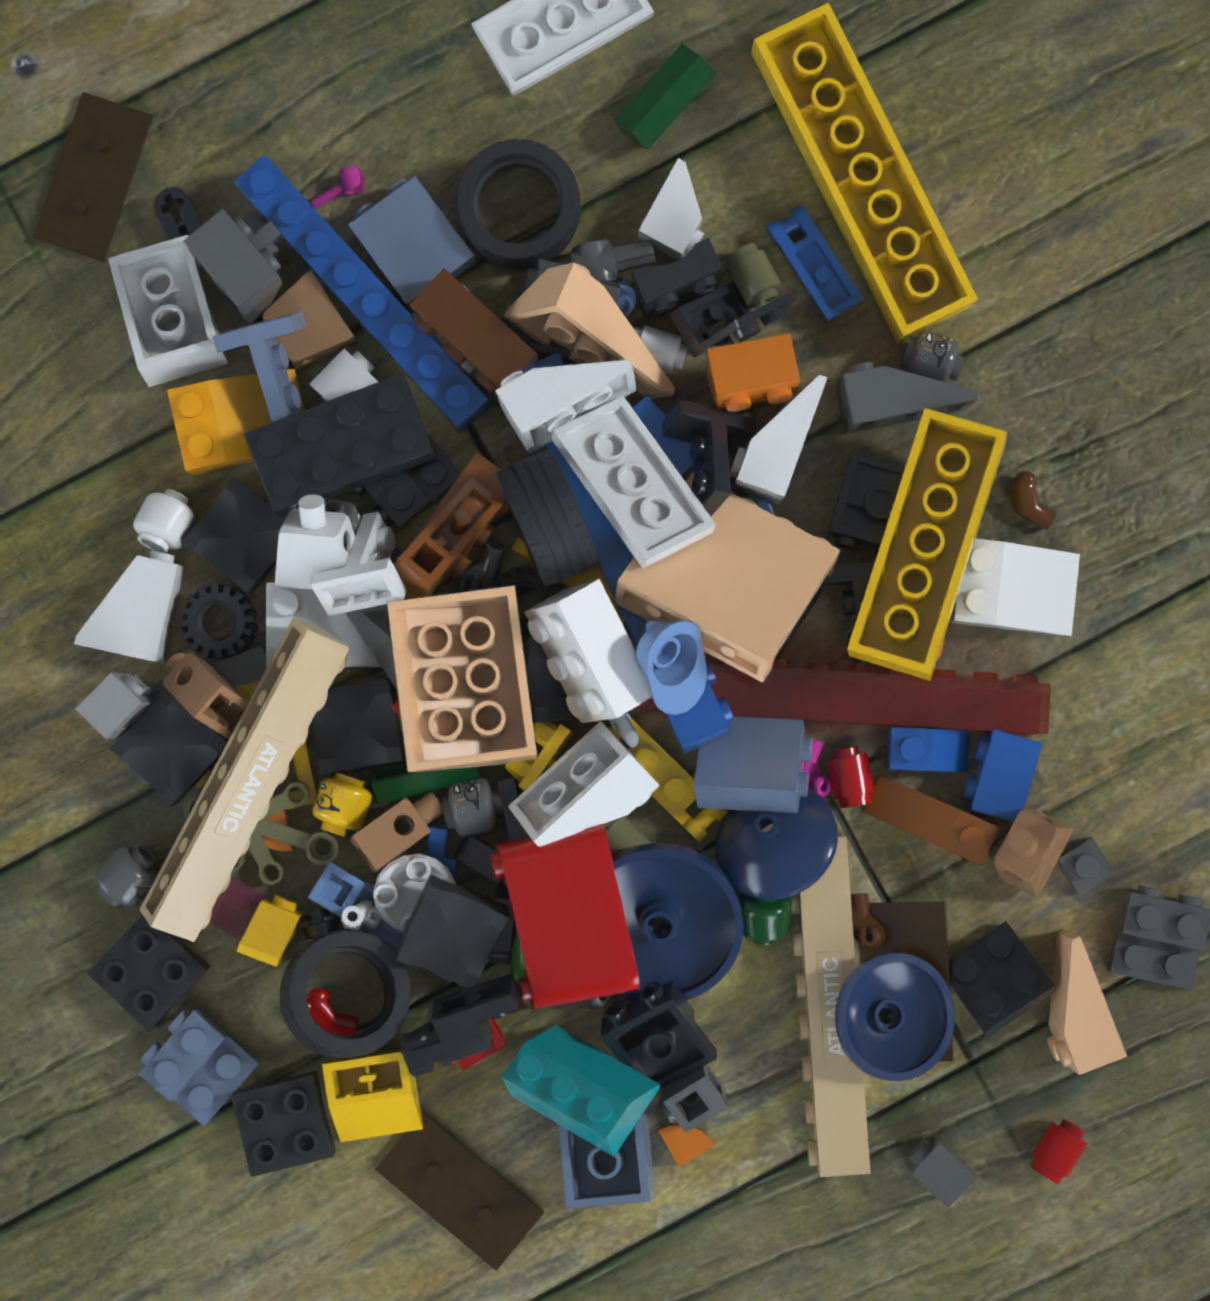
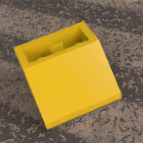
M401 1047L374 1051L352 1058H329L322 1064L328 1107L340 1142L423 1129L416 1078L412 1076L407 1068Z

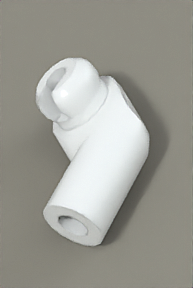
M364 900L354 906L345 908L342 913L341 922L347 930H358L362 923L368 928L374 929L378 926L382 916L376 907L372 905V901Z

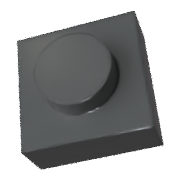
M1092 837L1087 838L1061 854L1057 861L1073 890L1078 895L1114 874V871Z

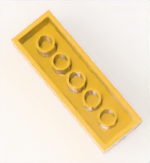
M924 408L847 648L850 657L928 681L931 680L1006 444L1007 431Z

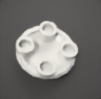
M422 854L403 855L388 863L379 873L373 889L375 907L381 914V918L394 929L400 930L403 933L430 875L456 885L449 869L436 858Z

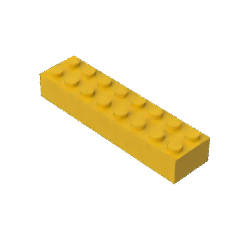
M829 2L755 38L751 54L897 344L909 339L910 336H916L921 331L928 330L970 309L978 298Z

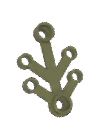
M292 781L283 792L270 798V805L266 816L261 821H258L250 836L249 850L259 867V878L267 885H275L281 881L285 874V866L279 859L273 858L262 836L305 849L309 860L317 865H327L330 861H334L340 851V841L334 833L325 830L309 833L267 819L291 806L300 807L307 802L310 797V789L303 781ZM204 787L196 788L187 795L183 804L186 819ZM292 787H299L303 790L304 798L302 800L296 801L291 798L289 792ZM319 839H327L331 843V850L329 852L318 850L316 843ZM246 855L239 858V864L234 866L232 872L238 871L244 865ZM267 865L276 866L279 870V876L269 878L265 874V867Z

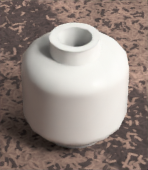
M167 489L165 493L155 492L148 494L133 523V527L138 533L137 540L145 547L157 552L167 553L168 550L179 549L183 545L182 540L189 533L195 521V514L187 505L189 502L188 498L171 489Z

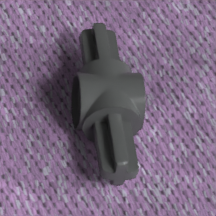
M598 240L572 248L573 251H570L571 258L555 261L560 264H580L587 268L593 277L617 282L619 278L618 272L653 264L655 262V253L650 240H643L612 248V244L608 240Z

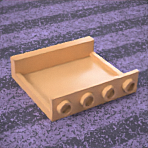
M694 473L686 481L691 490ZM731 493L718 510L710 516L716 524L712 534L642 569L634 557L618 580L614 603L647 621L654 620L659 623H674L686 620L693 622L699 628L703 651L763 683L771 671L776 654L827 575H832L840 550L832 546L826 539L815 537L799 529L788 519L777 517L759 508L753 501L747 498H740Z

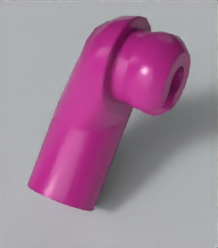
M813 739L811 762H804L803 772H808L809 774L808 788L824 798L831 791L829 778H825L817 765L824 743Z

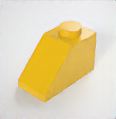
M274 895L273 900L268 898L262 900L236 952L277 967L288 959L299 931L297 924L302 923L305 913L296 910L297 902L280 895Z

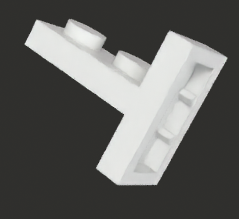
M378 511L363 515L343 568L313 575L310 585L328 616L385 605L387 602L404 600L407 589L390 559L392 551L395 549V536L392 529L385 525Z

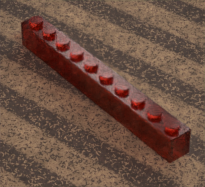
M774 660L771 671L762 683L727 663L710 664L717 682L710 685L716 699L724 697L732 715L737 717L798 719L805 721L973 731H994L995 729L1007 733L1040 735L1048 734L1051 684L1039 683L1038 675L1014 674V682L998 681V673L973 672V679L956 678L957 671L934 669L931 680L928 681L890 669V674L874 673V666L849 664V672L832 671V663L808 662L807 669H793L789 660ZM652 697L631 709L663 712L656 706Z

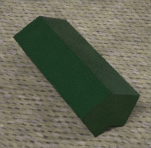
M681 44L614 120L622 133L632 139L639 148L649 150L716 75V72L699 54Z
M406 760L370 769L372 786L378 804L481 778L478 767L408 772Z

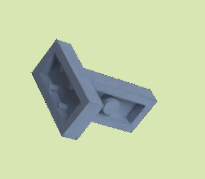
M302 311L212 336L217 353L249 345L272 422L298 413V409L301 407L299 392L294 384H290L286 368L289 367V359L286 349L282 344H278L277 337L307 327Z

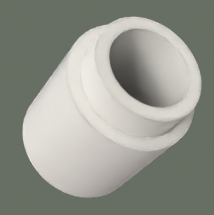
M646 325L644 329L633 327L665 375L671 376L674 368L682 370L688 350L687 346L681 345L682 336Z

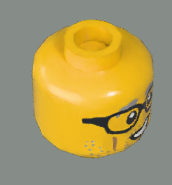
M335 772L333 778L329 777L321 781L312 807V814L315 818L323 821L322 830L344 837L347 829L356 831L363 827L372 802L371 792L365 789L367 782Z

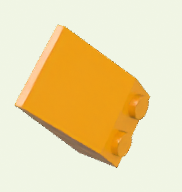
M286 369L290 384L296 386L300 395L301 407L298 411H304L296 369ZM257 374L208 380L167 390L183 464L187 473L192 476H198L255 463L244 433L272 423Z

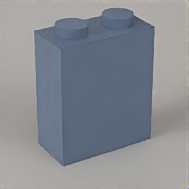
M416 176L408 182L404 178L394 183L385 192L387 197L376 205L368 203L362 206L353 214L352 218L354 221L348 224L353 235L409 311H412L410 304L443 268L456 279L476 264L473 254Z
M733 716L734 720L728 723L730 727L729 735L699 747L694 779V790L698 808L798 813L800 797H807L809 774L808 772H803L804 762H811L813 738L805 735L804 720Z

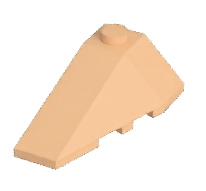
M568 263L548 268L506 310L504 317L545 346L552 340L571 350L568 358L578 364L582 361L585 363L629 360L633 366L637 389L632 392L633 394L641 398L648 396L650 399L673 396L675 388L605 287L590 275V271L584 266L577 263Z

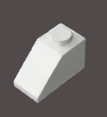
M679 158L638 231L639 240H650L654 248L676 260L681 259L685 256L686 252L691 251L695 243L702 241L705 234L699 230L702 216L686 162Z

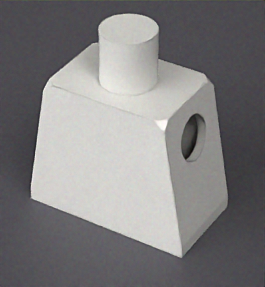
M312 494L300 498L298 501L299 509L289 511L280 529L275 575L276 586L313 590L310 583L315 573L343 568L355 539L350 518L344 513L325 511L324 499L319 495Z

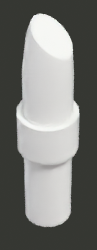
M628 711L617 718L608 719L612 727L618 731L620 737L628 746L633 748L638 744V735Z

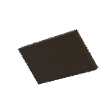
M82 92L33 236L34 240L105 262L154 117L152 114Z
M946 901L872 902L871 915L884 928L885 942L880 948L873 950V956L884 953H905L921 958L940 973L950 990ZM885 1008L879 1012V1019L882 1023L887 1019ZM953 1036L945 1054L939 1061L952 1062L954 1060Z
M422 1111L423 1129L405 1132L375 1170L497 1271L544 1214V1210L425 1111Z

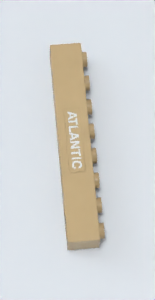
M295 616L293 617L139 909L150 927L195 942L199 932L207 927L211 919L212 908L219 895L228 888L231 872L238 859L247 852L250 845V836L258 821H261L266 816L270 805L269 800L277 785L285 780L289 771V763L296 749L300 748L306 741L308 727L314 715L325 705L328 689L332 681L346 665L347 653L350 647L336 634Z
M838 835L836 852L826 872L808 889L791 897V915L798 914L800 930L792 932L794 956H801L803 972L795 973L797 998H804L805 1014L798 1015L800 1040H807L808 1056L801 1057L803 1082H810L811 1098H804L806 1124L813 1123L814 1140H807L809 1166L816 1165L820 1177L871 1174L863 1071L856 1067L845 1054L839 1042L835 1026V1008L840 989L849 974L856 968L847 839L844 835Z

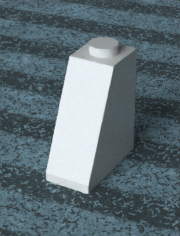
M151 551L149 558L137 555L78 632L74 644L163 663L185 567L174 564V555Z

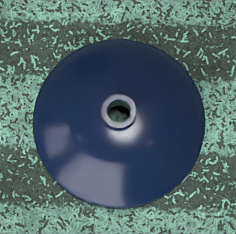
M808 788L807 797H800L798 813L729 810L720 824L716 837L718 865L727 874L732 885L749 897L760 900H779L792 897L817 882L830 866L838 844L837 822L826 801L810 788ZM773 824L768 832H762L766 826Z
M884 953L873 956L859 964L849 974L840 989L835 1008V1026L839 1042L851 1062L872 1077L887 1081H906L925 1074L943 1057L953 1036L955 1009L951 992L940 973L921 958L905 953ZM885 1008L887 1019L882 1023L879 1019V1012Z

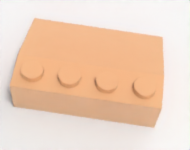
M515 586L387 602L408 772L491 766L538 760Z

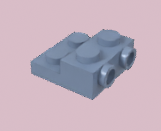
M198 1007L190 1015L183 1010L167 1028L173 1034L163 1046L155 1042L143 1055L140 1062L145 1067L139 1075L169 1102L174 1100L201 1125L205 1126L261 1061L205 1011Z

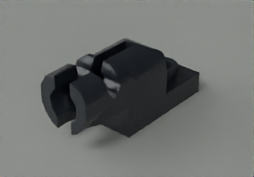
M513 973L434 1000L431 1021L409 1033L401 1035L404 1040L400 1042L402 1055L413 1077L434 1071L433 1062L435 1059L441 1062L443 1066H449L452 1062L482 1053L491 1047L492 1027L488 1018H502L512 1010L517 1009L519 986Z

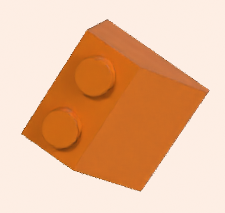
M788 333L707 349V380L716 408H727V411L737 412L751 407L752 403L768 401L770 404H780L791 400L794 395H798L800 376L791 334Z

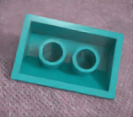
M557 1025L525 1042L501 1077L512 1097L613 1157L660 1088V1085Z

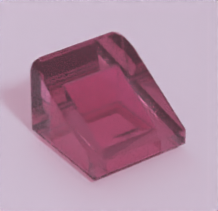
M231 877L228 888L219 895L212 908L209 923L241 941L260 902L266 899V896L237 878Z

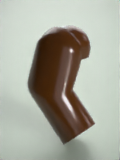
M1021 471L1011 481L1009 488L1013 509L1018 515L1048 530L1057 512L1038 502L1036 490L1038 482L1036 476L1029 471Z
M852 893L853 936L865 948L870 950L878 949L885 942L884 928L870 914L868 893Z

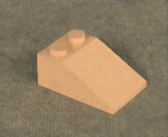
M1067 930L1057 932L1052 979L1056 992L1051 994L1048 1025L1052 1036L1047 1038V1042L1056 1062L1061 1061L1064 1067H1069L1081 1075L1125 1058L1127 1055L1081 937Z

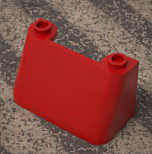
M603 824L587 828L579 833L540 847L530 836L494 844L496 853L490 854L493 875L495 879L502 878L505 886L508 888L525 964L524 977L518 979L523 1004L530 1002L531 1009L537 1010L621 994L640 988L634 952Z

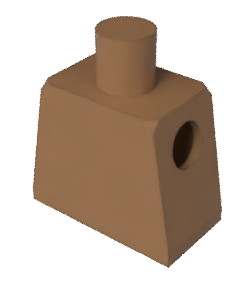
M309 271L261 315L265 321L299 311L303 312L307 327L277 337L278 344H282L285 347L288 358L296 369L308 366L358 343L312 271Z
M192 652L173 655L167 662L166 670L169 674L164 679L163 685L194 718L229 739L250 699L221 672ZM217 696L224 701L219 707H212L210 705Z
M429 792L414 804H411L406 797L354 834L350 839V843L371 872L375 874L431 832L427 824L444 813L443 807L432 792ZM401 819L407 821L411 829L404 835L398 834L394 829V824Z
M1022 809L995 856L994 865L999 878L1038 899L1074 828L1037 809Z

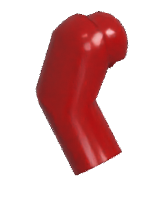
M313 988L308 992V999L305 1000L306 1007L314 1022L326 1032L344 1036L356 1035L359 1017L335 1013L328 1004L330 995L325 989Z

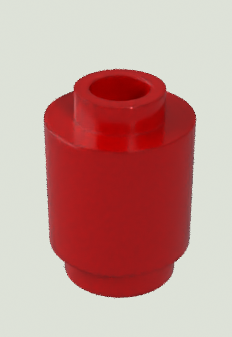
M858 746L833 750L834 759L826 761L833 798L838 799L839 808L872 803L871 793L875 791L868 754H859Z
M1064 1118L1060 1124L1051 1121L1032 1153L1034 1160L1030 1167L1059 1185L1064 1176L1069 1177L1088 1145L1086 1141L1081 1139L1085 1131Z

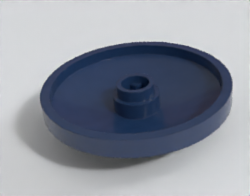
M643 844L628 848L612 856L640 982L639 989L619 995L636 1000L639 998L642 989L648 984L659 982L662 986L673 981L685 999L689 1000L715 986L734 964L743 939V915L740 900L727 874L703 854L675 844Z

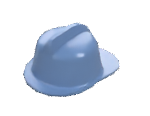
M686 620L674 623L648 621L645 625L646 632L641 637L637 646L636 658L639 667L647 675L652 698L656 706L666 714L678 715L687 712L698 702L704 693L707 682V666L699 628L693 622Z

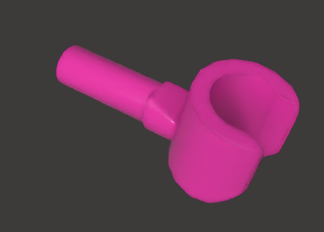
M351 166L338 171L341 184L333 186V188L311 199L313 207L316 209L342 195L361 193L365 186L362 170L356 166Z

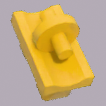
M551 722L534 723L535 742L544 747L537 757L538 760L508 763L505 765V768L515 779L520 781L518 786L526 790L557 762V757L574 732L562 724L558 727Z

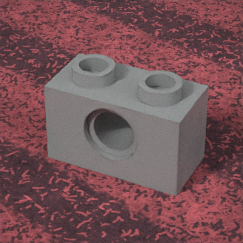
M111 672L75 709L105 739H119L154 702V699L150 696L154 690L138 674L132 676L130 673Z

